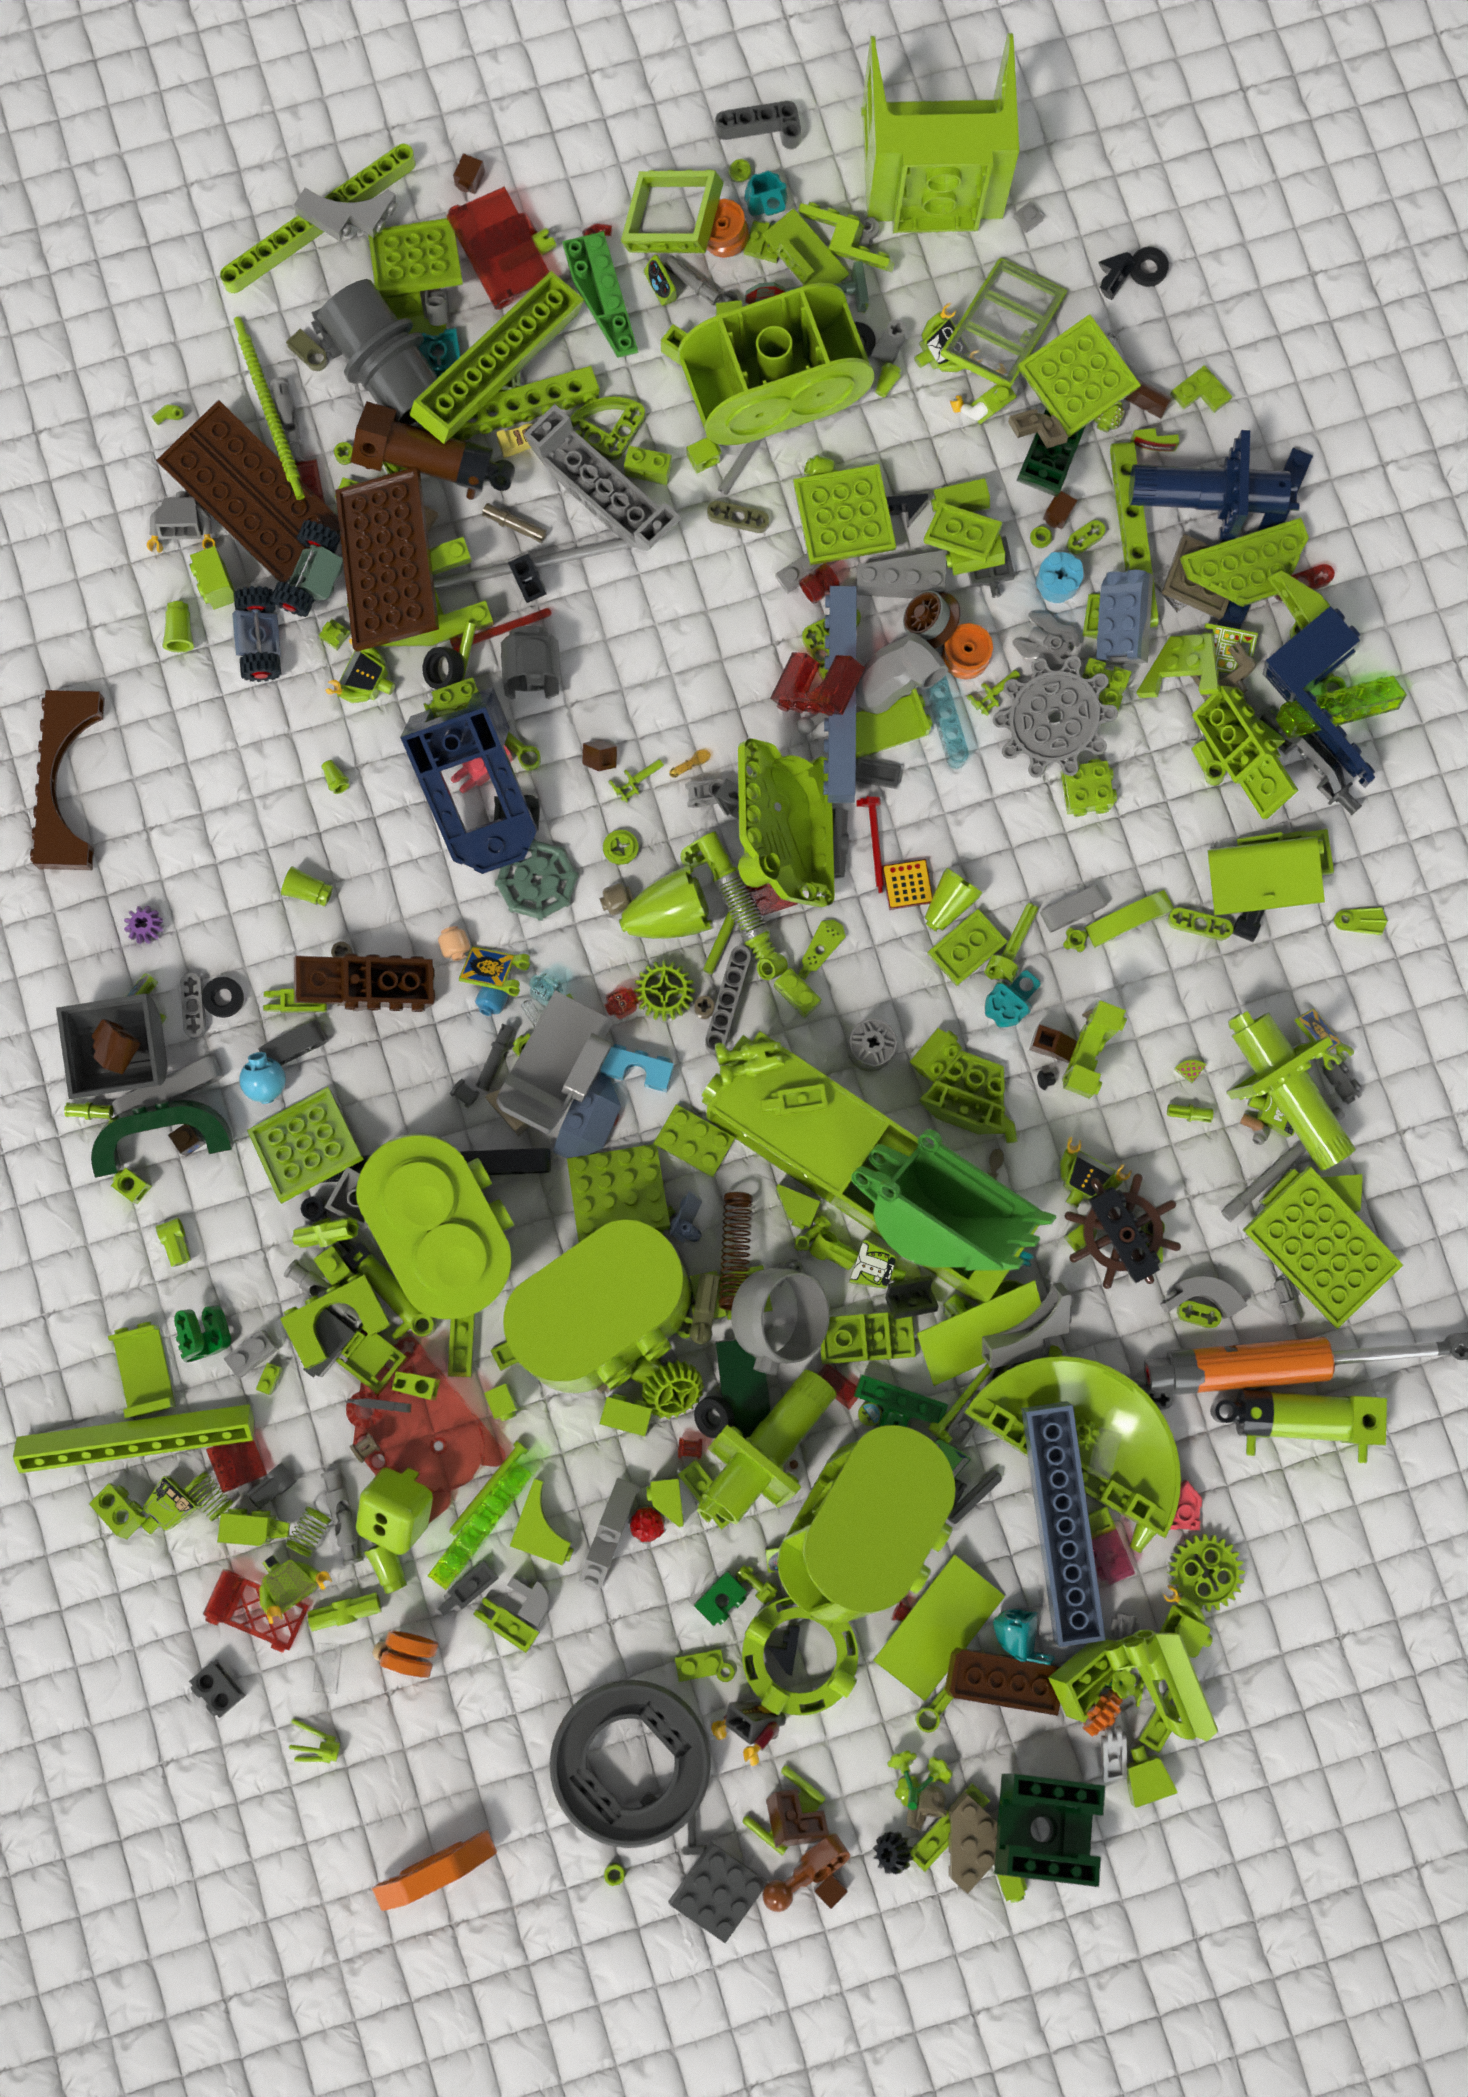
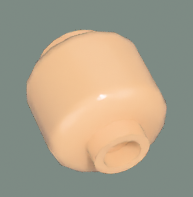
M453 926L441 931L438 943L445 958H452L453 961L464 959L466 957L465 953L470 950L465 930L458 929V926Z

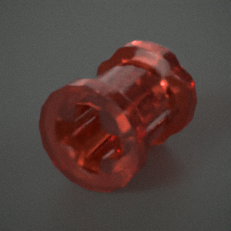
M679 1437L678 1458L687 1456L697 1457L698 1460H701L703 1439L699 1438L696 1441L684 1440L683 1437Z
M899 1601L891 1620L903 1622L912 1608L903 1605V1601Z

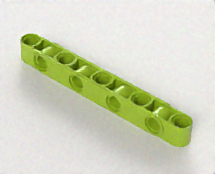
M1134 442L1111 443L1110 459L1125 572L1129 570H1143L1153 575L1144 506L1129 504L1130 475L1126 476L1121 473V471L1125 470L1131 474L1132 466L1134 464L1138 465ZM1127 512H1133L1136 516L1130 517ZM1132 553L1140 554L1141 558H1135ZM1154 579L1150 628L1158 626Z

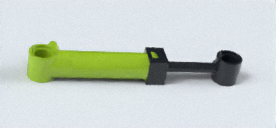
M308 1197L302 1202L301 1213L305 1218L315 1222L328 1218L326 1216L327 1209L324 1208L326 1204L316 1197ZM317 1203L319 1205L318 1213L310 1215L309 1207ZM349 1239L338 1241L348 1252L343 1259L358 1274L360 1273L361 1276L366 1275L374 1291L404 1321L392 1334L395 1340L402 1337L409 1329L420 1337H429L434 1333L436 1329L434 1318L418 1311L409 1302L399 1282L363 1243L359 1242L354 1246ZM422 1319H426L429 1322V1328L425 1332H421L418 1329V1323Z

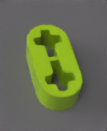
M1093 520L1072 533L1067 542L1068 550L1073 554H1081L1098 543L1105 533L1104 524L1101 521ZM1092 528L1094 530L1099 529L1098 535L1093 533L1089 536L1088 534H1090ZM1074 539L1076 541L1084 539L1080 546L1073 545Z
M1185 1301L1177 1307V1316L1184 1322L1204 1328L1217 1327L1221 1322V1313L1214 1307L1193 1301ZM1189 1305L1190 1310L1197 1312V1315H1189L1187 1318L1185 1317L1186 1313L1182 1312V1309L1187 1308ZM1211 1311L1213 1312L1212 1316L1216 1320L1208 1324V1319L1201 1317V1314L1207 1315Z

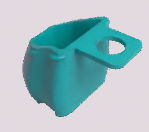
M765 171L753 175L748 181L744 198L751 216L761 214L770 216L785 211V205L788 200L787 184L779 179L780 176L778 174Z
M1024 970L1011 985L1005 981L997 982L985 1000L986 1017L993 1019L999 1028L1019 1024L1031 1012L1032 1005L1028 999L1040 987V981L1028 970ZM1023 978H1030L1033 981L1031 990L1024 991L1021 989L1020 981Z
M1007 1609L994 1618L993 1626L998 1643L1021 1662L1032 1661L1046 1665L1051 1664L1055 1660L1053 1655L1034 1652L1037 1612ZM1035 1657H1044V1658H1047V1659H1046V1660H1042V1659H1037V1658H1035Z

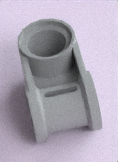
M443 288L442 291L429 292V290H425L429 323L434 326L445 324L448 321L449 308L447 288Z
M901 320L889 322L883 335L875 345L872 353L873 357L885 363H894L905 340L906 326Z
M712 779L686 783L685 788L688 789L689 795L688 807L698 808L705 805L718 804L714 798L715 794L712 792L715 788L721 787L724 780Z

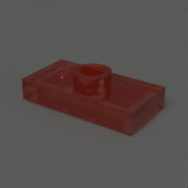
M317 460L295 463L300 474V480L325 503Z

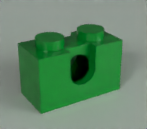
M726 1571L694 1603V1607L713 1626L717 1623L722 1625L730 1617L728 1611L733 1606L738 1608L747 1599L744 1596L747 1590ZM726 1594L729 1597L728 1604L723 1607L718 1606L715 1602L717 1595Z

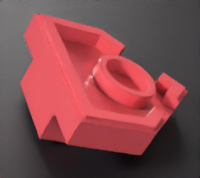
M1185 1479L1180 1484L1178 1507L1170 1530H1200L1199 1516L1200 1507H1202V1497Z

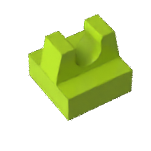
M331 619L329 622H326L318 636L338 651L351 633L341 624Z

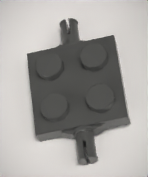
M1001 536L1005 551V564L968 572L971 588L983 585L990 586L992 598L1001 596L999 583L1014 580L1015 578L1006 536Z

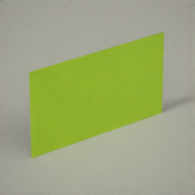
M1035 1280L917 1333L933 1386L986 1363L982 1357V1337L1000 1333L1016 1326L1028 1318L1041 1305Z
M954 1554L873 1661L922 1700L926 1701L947 1674L951 1652L956 1647L966 1649L1004 1599L1005 1595Z

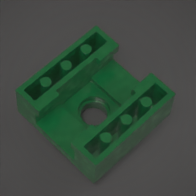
M1001 1774L994 1874L1099 1887L1101 1856L1090 1855L1093 1815L1104 1816L1105 1786L1021 1774ZM1038 1817L1044 1818L1050 1828L1048 1837L1041 1842L1037 1841L1031 1833L1032 1822Z

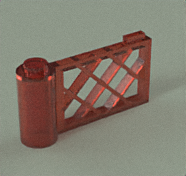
M222 1569L203 1611V1615L206 1616L205 1621L214 1625H218L219 1622L225 1623L272 1643L270 1647L282 1653H284L285 1649L290 1651L310 1605L300 1601L295 1605L303 1609L299 1618L290 1621L285 1612L283 1614L287 1623L275 1628L273 1624L269 1623L270 1630L259 1632L256 1630L253 1621L265 1616L268 1621V1617L265 1613L252 1618L248 1605L258 1602L259 1598L246 1603L243 1592L246 1585L256 1589L259 1597L261 1585L233 1571ZM241 1599L243 1604L237 1607ZM245 1608L248 1621L238 1623L231 1620L236 1610ZM297 1622L293 1630L291 1624ZM250 1623L252 1628L245 1625ZM288 1626L291 1633L288 1643L278 1640L275 1631ZM272 1632L274 1637H271L267 1634Z

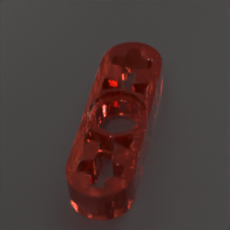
M1322 564L1291 576L1296 580L1302 577L1306 578L1309 582L1308 587L1316 590L1329 585L1335 576V572L1330 565ZM1321 571L1323 574H1328L1326 580L1324 577H1320L1314 581V578L1318 577ZM1279 595L1274 596L1275 599L1282 601Z

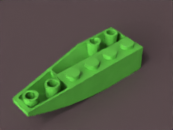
M604 231L562 241L573 283L581 297L584 298L585 304L616 357L619 358L638 353Z

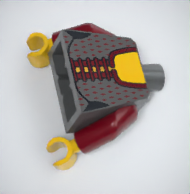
M729 1702L727 1714L723 1717L724 1720L713 1722L711 1730L717 1740H722L727 1736L725 1727H728L748 1744H754V1746H748L743 1750L745 1762L749 1760L751 1766H755L759 1763V1750H763L771 1740L778 1737L779 1728L785 1725L786 1717L782 1712L779 1715L771 1712L761 1705V1702Z

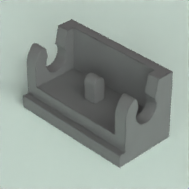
M725 779L714 798L725 815H731L739 819L738 784Z

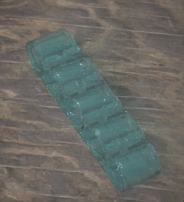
M945 675L933 687L925 690L946 761L951 768L960 769L965 765L969 752ZM941 691L945 697L938 698L934 695V692ZM946 711L951 717L948 719L942 718L940 712ZM953 732L957 738L949 739L946 733ZM960 753L963 759L955 760L952 754Z

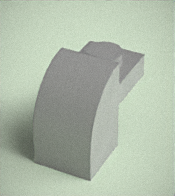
M519 1575L518 1578L513 1576L507 1586L527 1597L517 1615L538 1627L549 1608V1591L540 1580H537L534 1587L530 1586L531 1581L524 1576Z

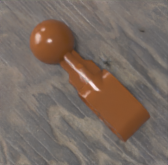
M830 1834L807 1851L801 1858V1864L794 1869L793 1875L786 1881L773 1880L769 1882L763 1890L765 1906L773 1912L787 1910L792 1904L793 1893L800 1887H807L812 1882H822L849 1860L850 1853L837 1834Z

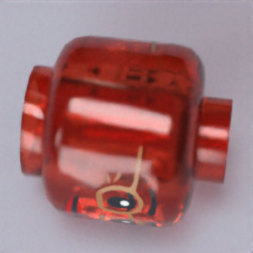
M621 986L606 995L607 1003L604 1004V1007L609 1016L615 1015L617 1019H623L637 1010L636 1004L639 1001L631 987L627 989V987Z

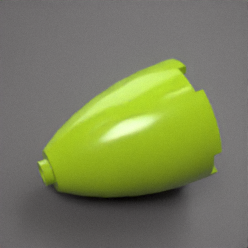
M688 865L667 874L638 894L621 914L622 919H619L622 931H627L629 935L641 938L670 939L695 935L713 929L712 920L707 919L709 907L700 882L696 877L692 878L691 873L694 872L692 866Z

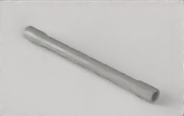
M1335 1107L1332 1110L1338 1122L1346 1116L1339 1107ZM1302 1142L1297 1143L1248 1190L1221 1212L1224 1218L1232 1222L1245 1210L1249 1203L1307 1150Z

